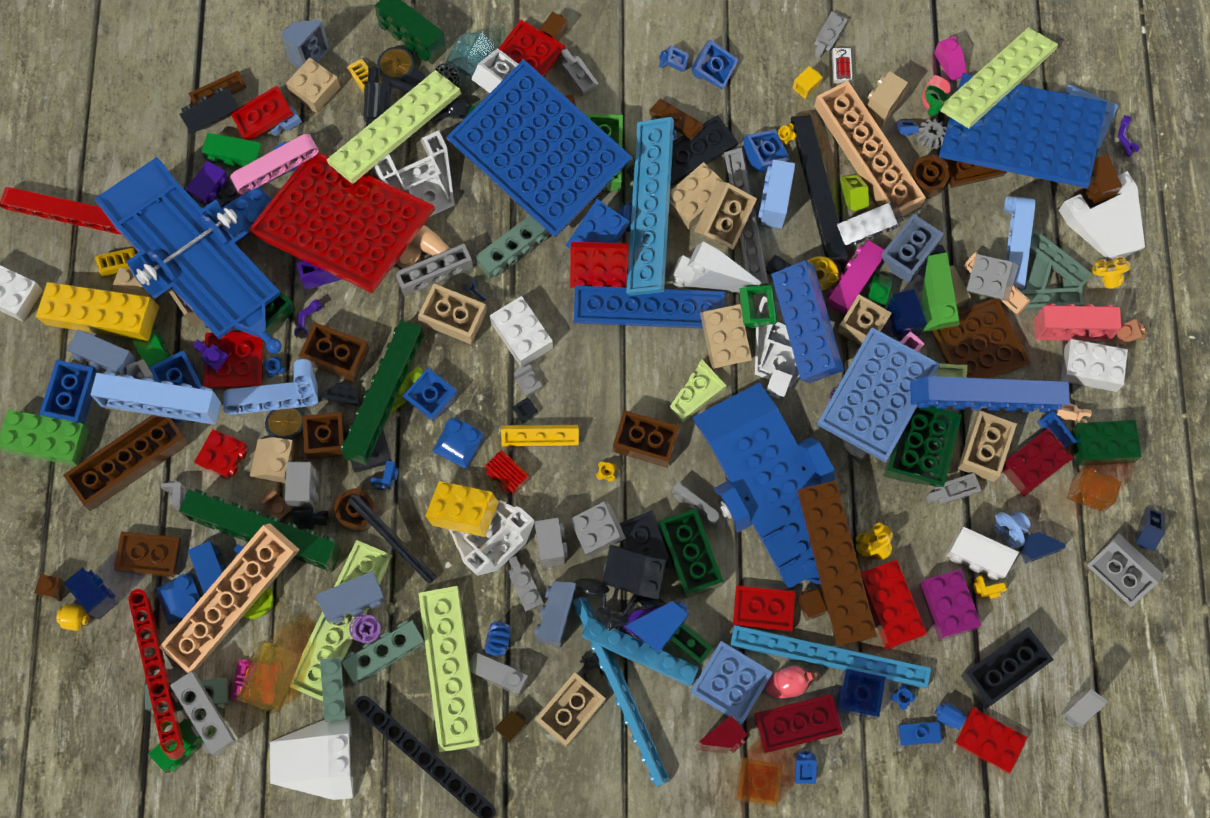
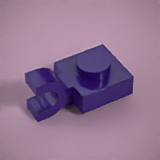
M198 339L193 344L195 350L203 354L201 360L215 371H218L229 358L225 352L214 344L208 348Z

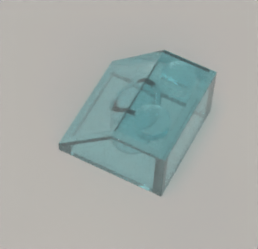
M481 31L459 35L445 63H451L456 66L459 72L472 76L478 63L493 52L495 44Z

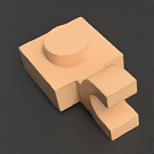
M1070 403L1067 406H1062V410H1056L1057 415L1062 419L1076 421L1077 418L1078 423H1088L1082 417H1091L1092 415L1091 410L1079 409L1077 405Z

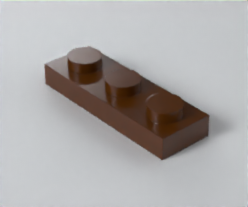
M235 71L188 94L193 104L196 105L199 98L205 95L207 97L214 95L213 91L222 86L224 89L228 87L232 95L247 87L240 73Z
M661 98L649 110L650 115L656 119L672 117L674 120V130L691 140L703 129V123Z

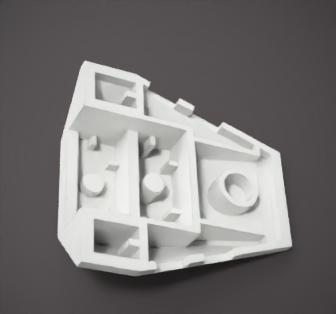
M502 500L498 501L499 503L486 537L449 530L464 564L477 576L498 571L526 544L534 525V519L522 508L513 507Z
M346 716L344 721L325 722V720H322L271 741L270 784L331 800L354 798L353 777H351L350 767L351 716Z

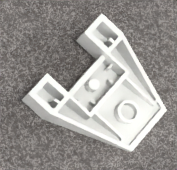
M439 130L421 139L428 157L397 171L388 154L373 167L380 181L433 204L435 211L431 216L454 206L448 151Z
M1128 171L1118 175L1122 188L1114 198L1090 209L1081 194L1065 201L1059 209L1067 225L1109 261L1117 257L1126 258L1145 248L1138 188Z
M704 241L696 246L691 259L684 255L679 257L668 277L678 287L740 293L739 288L760 286L761 284L758 279L724 253Z
M763 297L756 319L769 318L766 297ZM775 301L776 314H777V313H778V310H779V307H780V304H779V302ZM830 321L831 326H832V329H833V326H834V323H835V322ZM777 322L776 324L757 327L755 375L770 380L775 368L792 375L788 386L791 387L798 379L799 372L786 326Z

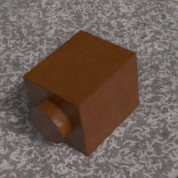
M552 11L540 27V30L556 41H559L567 31V20L563 15Z
M40 574L34 593L40 597L61 602L67 582L57 577Z
M809 588L800 592L801 595L797 601L806 621L822 616L827 612L818 589L812 591Z

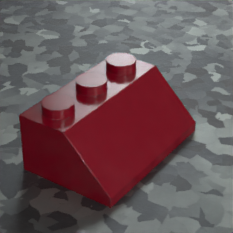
M731 715L701 739L695 748L699 751L724 754L731 751L734 753L746 742L744 738L747 734Z

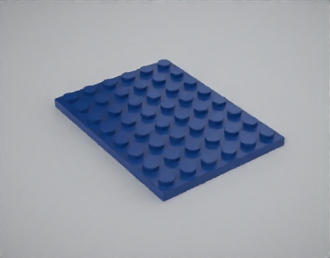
M524 59L447 136L449 142L554 238L632 160V157Z
M962 73L958 90L966 82H968L973 77V75ZM1018 84L971 128L965 127L950 117L939 157L1088 188L1107 102Z

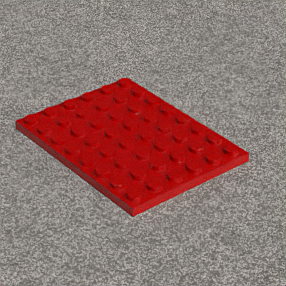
M318 152L316 156L299 165L248 231L250 235L373 294L435 211V207L433 204L367 174H364L352 184L328 164V156Z

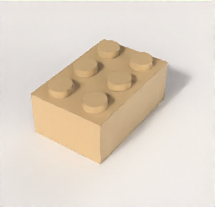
M704 162L670 191L669 213L688 231L699 222L717 181L724 182Z
M717 181L694 232L722 247L733 250L757 198L727 182Z
M433 284L420 310L418 319L421 325L472 345L487 313V309L484 303Z
M740 304L700 313L712 369L752 360Z
M979 411L974 418L958 469L971 474L975 473L976 476L995 482L1001 475L1017 424Z
M574 672L536 717L535 722L567 748L605 703L606 698Z

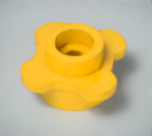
M791 123L788 126H782L778 131V135L784 145L790 140L796 139L794 125Z
M600 462L598 464L599 472L596 474L597 479L613 482L615 480L614 473L617 470L616 464Z

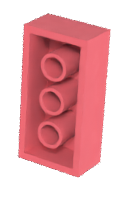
M1046 304L1034 318L1035 340L1070 341V339L1080 341H1111L1122 329L1120 307H1113V305L1094 307L1092 304L1084 306Z

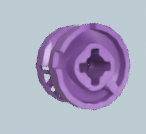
M358 615L349 624L350 636L357 642H373L380 634V624L371 615Z

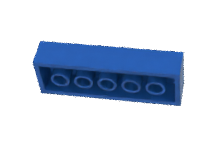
M804 260L771 274L801 381L810 384L844 371L814 265Z

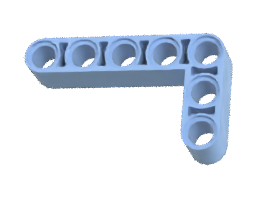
M1007 196L1004 211L1011 214L1006 261L1018 265L1013 285L1018 290H1024L1035 200L1026 197Z
M299 359L294 362V382L226 390L223 393V411L226 414L235 415L316 405L318 403V385L311 362L305 359Z

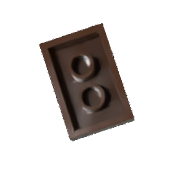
M314 322L299 357L300 359L310 361L312 367L355 382L370 348L367 341Z
M624 410L613 443L612 452L668 468L680 426Z

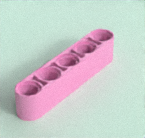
M303 134L231 174L230 178L238 193L244 194L250 189H255L313 158L318 154L319 149L310 134Z

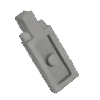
M831 12L816 38L814 45L817 48L814 56L821 58L825 50L829 51L833 48L848 19Z
M567 48L561 51V58L564 61L562 65L583 96L596 89L599 84L581 58L576 55L572 56Z
M975 473L945 482L944 488L934 487L935 492L929 493L926 499L928 504L939 501L940 504H946L980 493L982 489Z
M516 556L510 558L509 563L512 570L508 572L525 612L543 605L544 603L528 568H526L525 564L520 566Z

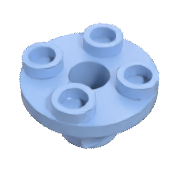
M1004 512L998 513L995 516L996 524L993 526L995 532L1004 537L1011 549L1024 545L1023 532H1028L1031 526L1028 517L1021 512H1014L1011 516Z

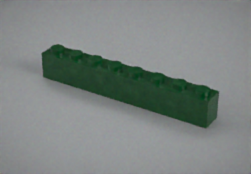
M401 320L398 327L394 328L393 338L386 346L385 356L380 359L379 369L372 376L371 386L364 394L362 406L357 409L356 419L349 427L348 437L342 442L341 451L345 459L367 465L424 338L422 326Z

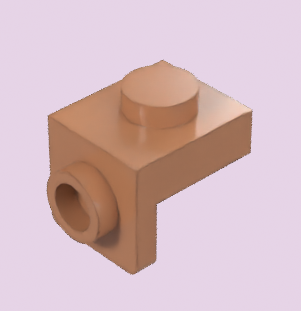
M1135 319L1121 324L1122 329L1117 333L1120 345H1125L1139 339L1142 341L1146 340L1144 334H1147L1144 323H1140Z

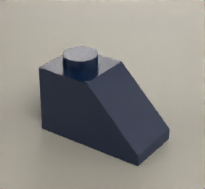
M1146 507L1136 532V544L1143 549L1155 551L1165 534V514Z
M1030 531L1023 534L1025 543L1019 547V551L1025 564L1058 553L1065 549L1066 545L1040 532L1032 534Z

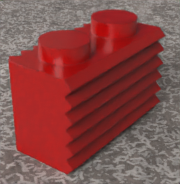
M502 450L485 465L487 471L485 474L492 481L496 479L501 484L499 487L506 494L510 492L514 496L529 480V475Z

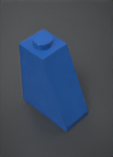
M672 601L629 623L627 627L654 650L661 652L690 616V613L687 611L689 608L681 601L678 603Z

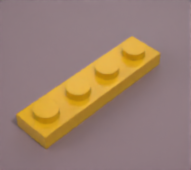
M579 425L501 426L502 446L579 445Z

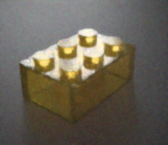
M266 640L260 641L236 699L271 713H280L302 655Z

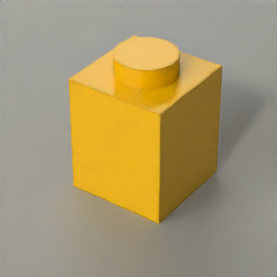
M809 66L794 80L793 89L806 100L820 86L823 77L817 70H813Z

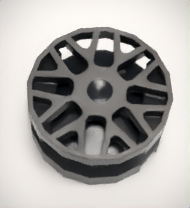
M441 63L434 69V71L436 70L458 87L460 81L456 66L451 63Z

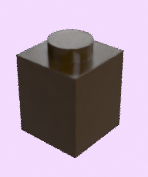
M511 710L495 727V730L511 744L526 728L527 724L524 722L526 718L519 711L514 713Z

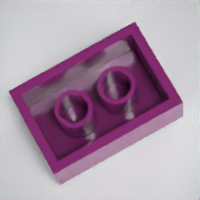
M961 569L923 580L919 584L939 641L981 627Z

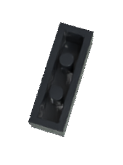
M222 86L213 91L214 95L210 97L205 95L197 100L198 103L194 106L188 104L181 108L182 112L179 115L191 134L240 108L228 87L224 89Z

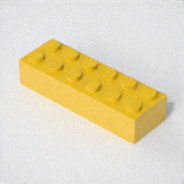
M47 282L36 318L47 326L73 330L79 329L86 332L149 341L159 305L150 297Z

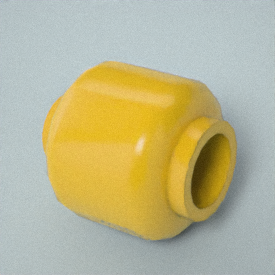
M67 603L59 608L56 621L62 629L79 631L84 625L88 624L89 614L86 613L84 606Z

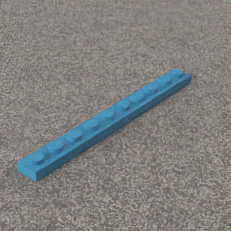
M579 597L573 601L575 613L581 618L584 630L589 618L597 620L596 615L587 597ZM591 642V648L599 658V666L608 678V686L614 691L615 701L623 711L624 721L633 733V741L641 751V759L647 764L650 771V779L656 784V787L670 782L671 780L612 651Z
M735 625L730 643L732 647L920 688H928L931 668Z

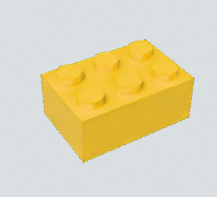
M439 481L425 516L432 526L486 537L499 502L493 492Z

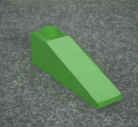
M947 252L928 256L919 309L922 332L960 326Z

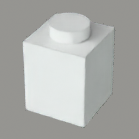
M774 368L766 389L769 391V395L778 399L780 396L784 397L792 375Z

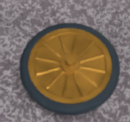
M391 47L380 54L377 68H379V73L382 77L384 74L402 81L414 70L415 59L407 49Z
M299 408L272 410L266 417L265 429L271 437L292 440L302 433V416L305 415Z

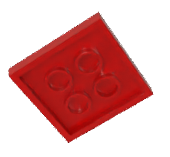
M521 19L498 49L518 64L524 59L539 74L545 77L561 56V51L565 50V45Z
M571 241L570 288H575V286L626 288L628 244Z
M229 332L221 339H218L214 333H205V345L210 348L214 344L225 352L229 358L218 371L204 363L203 387L210 389H235L262 386L263 339L261 337L259 338L246 332Z

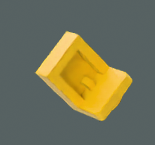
M982 576L974 579L973 589L975 594H978L979 599L990 597V600L1002 597L1001 594L1007 590L1005 583L985 587Z

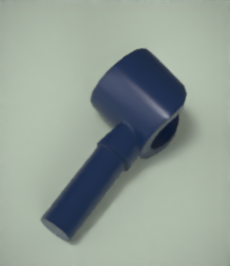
M468 280L472 284L470 289L463 285L466 291H472L482 301L487 299L478 291L474 281Z

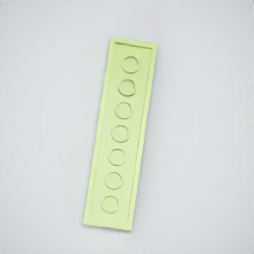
M1028 27L947 99L940 111L965 127L971 128L1057 49L1058 44Z
M435 70L327 159L328 164L349 182L355 183L461 94L460 89Z
M356 540L334 587L372 571L380 585L393 556ZM369 608L363 610L364 613L361 615H366ZM322 611L291 676L288 687L323 702L320 659L341 657L342 662L345 660V656H347L354 641L349 633V624L355 617L350 615L344 618L345 621L334 625L333 623H328Z
M453 586L418 593L439 752L444 753L481 746L459 587Z

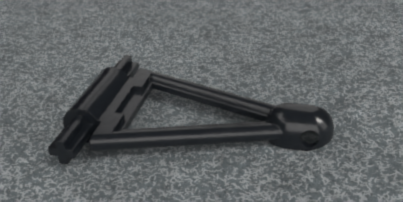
M375 66L369 67L368 83L364 86L363 120L366 122V127L391 107V87L409 92L415 85L384 74L381 85L379 84V68ZM454 99L445 109H442L429 121L447 117L465 119L472 104L468 100Z

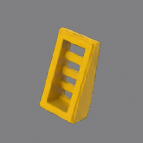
M361 58L346 68L364 94L365 85L363 83L368 81V76L362 80L360 78L368 75L369 67ZM360 65L362 66L361 68L353 71V69H355L356 67ZM365 70V72L359 74L358 76L356 75L357 73Z
M134 248L95 256V261L102 277L117 273L119 267L130 269L126 262V256L129 255L130 258L135 256ZM121 257L123 260V264H120L119 258ZM114 260L116 265L112 266L111 261Z

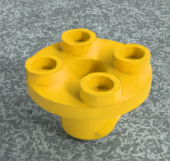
M813 257L807 260V262L815 267L821 290L828 289L837 282L838 269L831 259Z
M1117 257L1112 261L1097 260L1092 267V274L1103 276L1101 281L1104 283V287L1108 289L1118 288L1124 282L1123 273L1131 269V264L1126 261L1125 257Z
M880 522L876 523L871 529L865 533H860L856 537V550L862 556L873 555L876 560L888 558L892 551L890 542L893 533L891 529Z

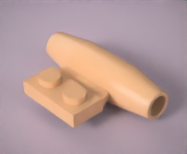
M423 225L395 264L405 269L419 262L422 251L435 256L450 250V248L434 231Z

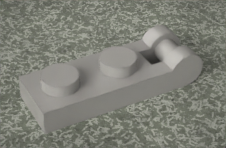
M677 482L672 490L674 498L681 503L684 501L689 505L690 510L697 509L698 514L700 513L706 518L708 525H715L718 521L719 513Z

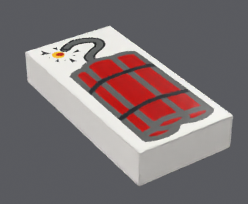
M833 48V83H844L846 81L852 83L851 48Z

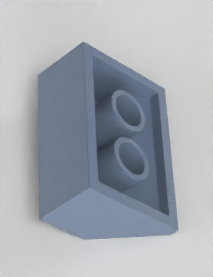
M321 20L293 22L282 32L281 37L289 60L297 68H300L309 57L318 63L330 50Z
M913 214L881 254V257L896 276L910 284L927 261L928 256L933 253L938 244H941L944 233Z
M79 329L67 348L72 354L71 357L80 362L86 360L89 362L88 365L98 370L102 367L106 369L105 372L114 373L116 376L126 375L125 366L138 361L129 351Z
M373 571L315 595L329 624L333 623L334 625L345 621L344 618L350 615L352 617L364 613L363 610L367 608H378L382 605V602L386 601Z
M553 581L552 586L547 587L545 597L548 598L546 605H542L540 616L543 619L541 624H537L534 634L538 636L537 642L561 648L576 593V583Z

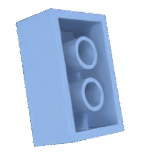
M773 159L772 166H768L758 218H761L760 225L782 229L787 213L795 163Z

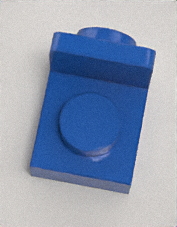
M671 45L660 53L659 67L663 68L668 65L683 72L686 70L689 54Z
M810 751L794 753L795 783L816 784L817 760L814 753Z

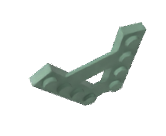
M1033 229L1030 251L1035 255L1026 290H1021L1031 302L1022 311L1041 310L1046 304L1084 306L1082 287L1093 274L1036 229ZM1051 268L1065 278L1063 287L1060 289H1045Z

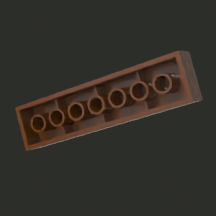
M832 481L798 489L797 496L836 647L876 638L877 634L837 482Z

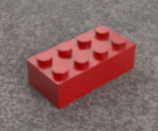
M897 560L860 572L871 615L886 651L921 639L927 635Z

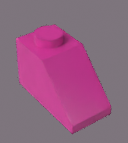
M955 36L938 42L934 53L949 81L952 82L960 79L962 73L967 74L963 50Z

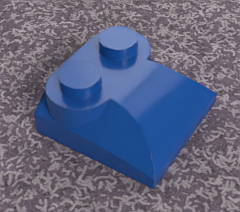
M708 40L692 65V73L696 78L705 79L716 87L724 89L739 59L712 40Z
M775 129L749 134L743 139V149L752 167L758 172H765L768 166H772L773 159L785 162L791 160Z
M427 368L403 397L422 412L427 419L434 421L453 402L458 392L436 373Z
M451 417L446 422L445 429L437 441L433 452L467 469L483 442L485 435L469 424Z
M193 573L180 575L175 580L155 588L168 626L183 620L202 597Z

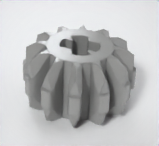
M928 118L925 123L922 122L920 124L917 141L922 142L921 147L927 145L928 150L931 147L936 150L939 146H942L947 127H942L943 122L937 123V119H934L932 122Z

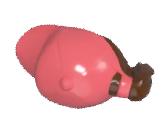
M789 666L771 675L765 688L768 694L775 698L796 697L808 689L811 681H819L822 675L817 670L807 672L801 667Z

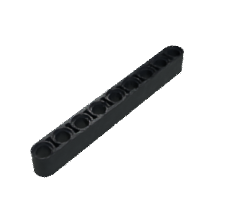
M807 113L791 116V124L794 125V132L796 133L795 143L824 255L835 264L847 262V251L837 226L839 221L811 115Z
M360 696L356 699L354 707L362 717L478 818H483L481 815L482 810L485 807H490L493 811L490 818H496V809L489 801L367 696ZM363 701L370 703V707L366 711L360 710V704ZM379 714L385 716L382 724L375 723V717ZM398 727L400 729L399 736L392 738L390 730ZM413 740L415 748L412 751H407L405 749L406 742ZM423 754L430 755L431 759L428 764H421L420 757ZM439 767L446 769V774L442 778H438L435 775V771ZM455 780H459L462 784L458 791H452L450 787L451 783ZM469 794L477 796V801L473 805L466 803V797Z

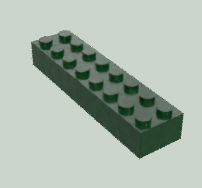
M188 489L179 509V512L188 521L249 542L263 525L270 523L300 549L293 559L333 572L341 552L337 543L334 542L335 539L325 535L321 538L316 536V532L305 529V531L297 529L298 526L293 523L287 522L285 525L280 523L276 517L268 515V518L261 516V513L257 510L250 509L247 511L242 509L243 506L232 502L230 505L218 496L211 498L206 496L207 493L195 489V491H191Z

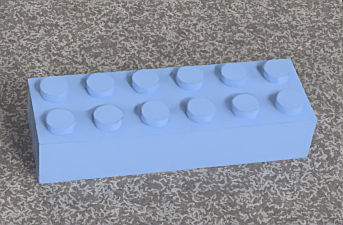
M111 372L96 373L91 391V396L101 407L216 425L221 405L212 389L207 387L196 389L188 384L177 386L169 381L158 383L149 378L139 380L130 375L116 376Z

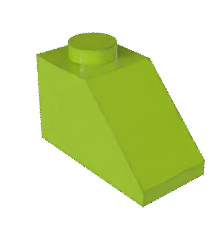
M858 174L840 177L845 201L850 210L861 211L863 208H868V186Z

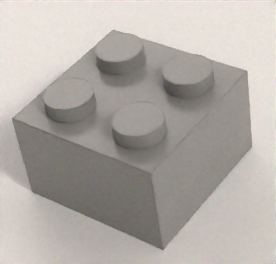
M976 254L966 291L1008 302L1018 265L1010 261Z
M287 462L285 502L292 510L294 508H314L315 510V504H318L319 495L316 492V485H319L320 477L311 462Z
M602 502L570 519L586 555L593 556L609 548L610 545H615L626 539L611 505L607 502Z
M558 518L534 521L541 568L564 565V559L568 558L566 542L562 543V539H565L563 523L559 524Z

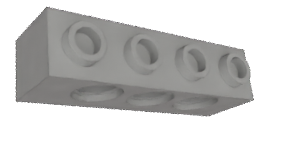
M462 244L397 271L395 275L405 297L473 268V264L465 244Z
M191 671L170 685L173 690L170 692L176 702L180 701L183 706L181 712L187 720L190 718L193 726L191 728L197 737L201 736L203 739L202 747L207 754L211 753L217 756L237 743L195 673ZM195 693L196 699L192 703H188V695ZM201 710H205L206 717L203 720H198V713ZM212 727H216V735L212 738H209V729Z

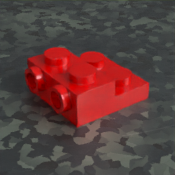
M212 429L194 464L230 480L231 476H235L240 460L246 457L248 446L232 436L224 435Z

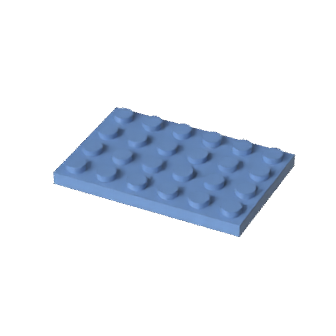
M871 328L817 425L886 463L917 405H911L910 382L927 376H934L940 364L884 333Z

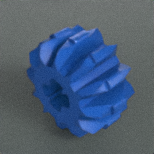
M492 622L490 624L485 641L486 653L493 656H502L506 653L511 632L508 624L503 622Z

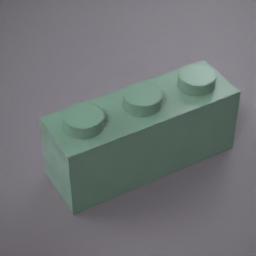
M341 657L320 659L325 722L346 720Z

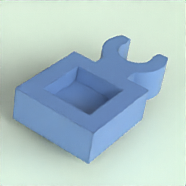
M290 106V109L294 115L275 125V128L271 130L274 136L280 134L283 128L288 131L302 122L293 106Z

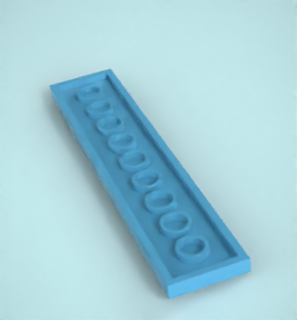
M672 117L637 122L626 291L629 296L664 292L674 129Z

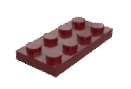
M832 694L754 713L764 754L843 734Z

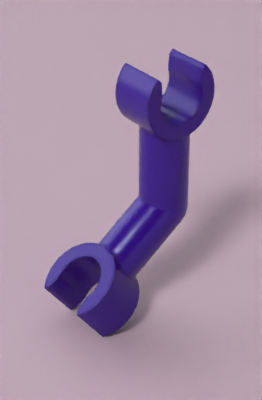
M1124 115L1120 122L1117 137L1126 147V154L1131 157L1133 153L1130 151V148L1138 152L1139 146L1131 143L1125 135L1131 117Z
M318 299L312 301L307 308L299 312L298 326L294 329V335L297 338L298 332L301 330L304 331L303 336L305 338L308 335L305 329L306 317L323 308Z

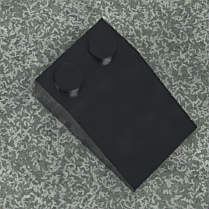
M610 545L602 584L640 596L659 599L668 556Z

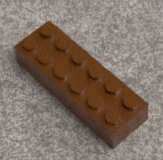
M151 415L63 474V476L82 504L91 511L187 446L189 442L172 418Z

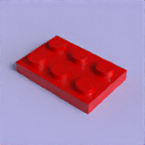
M277 85L230 113L243 139L249 141L294 115Z
M736 585L732 626L792 632L795 591Z
M971 708L954 744L1010 774L1028 737L981 711Z

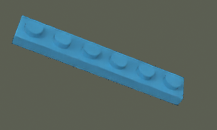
M593 618L588 619L581 636L590 642L690 687L693 684L698 670L697 666L665 651L657 652L647 643L617 629L608 631L603 623Z

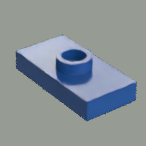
M1055 411L1050 412L1037 421L1043 431L1049 428L1066 449L1077 442Z
M939 722L898 725L900 746L942 742Z

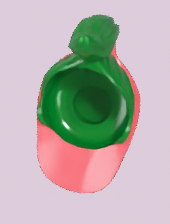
M934 75L929 80L922 94V102L924 107L928 109L927 113L929 116H935L941 110L944 102L950 98L949 82L937 75Z

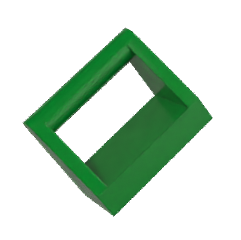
M773 286L739 288L743 324L747 328L752 329L777 323ZM766 293L769 318L756 319L753 295Z

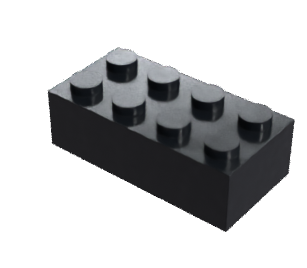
M1027 627L963 673L961 677L986 709L1054 659L1033 631Z

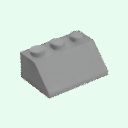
M1119 533L1087 564L1130 607L1155 587L1163 577V574Z

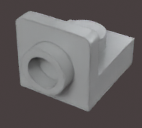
M144 359L125 366L126 375L133 376L139 380H142V378L153 380V374Z
M530 364L527 366L522 365L516 369L514 379L525 397L542 389V385Z
M177 480L162 483V489L166 492H173L169 496L170 504L176 510H179L185 497L186 487Z

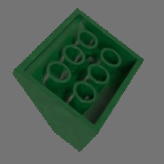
M917 405L887 460L883 476L902 482L944 488L962 415L944 409H936L933 406H930V408H918Z

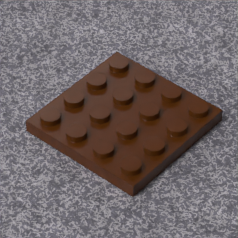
M993 298L959 311L960 326L931 331L946 364L967 365V378L995 379L1030 364L999 299Z

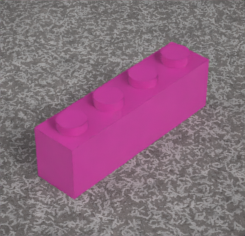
M867 240L865 245L861 244L856 251L857 257L855 260L851 258L847 264V272L840 274L837 280V287H832L826 297L829 299L826 305L845 316L858 294H861L882 262L881 254L884 252V249Z

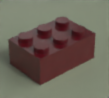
M1048 428L1004 462L1002 472L1022 496L1025 497L1067 465L1074 457Z

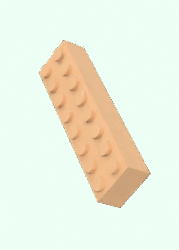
M849 81L818 95L814 105L815 109L859 176L868 186V190L877 204L882 206L896 200L902 217L922 207L926 197Z
M270 523L263 525L159 648L187 673L196 671L300 549Z

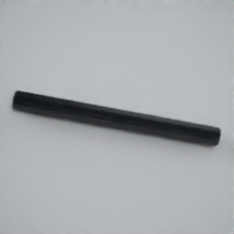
M353 494L348 499V502L427 583H432L436 579V575L357 494Z

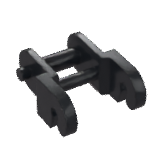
M593 653L592 657L588 658L581 656L582 660H580V663H583L584 666L582 673L586 682L588 681L585 672L588 669L599 668L601 678L604 677L602 669L597 662L599 658L595 653ZM595 660V665L586 667V662Z

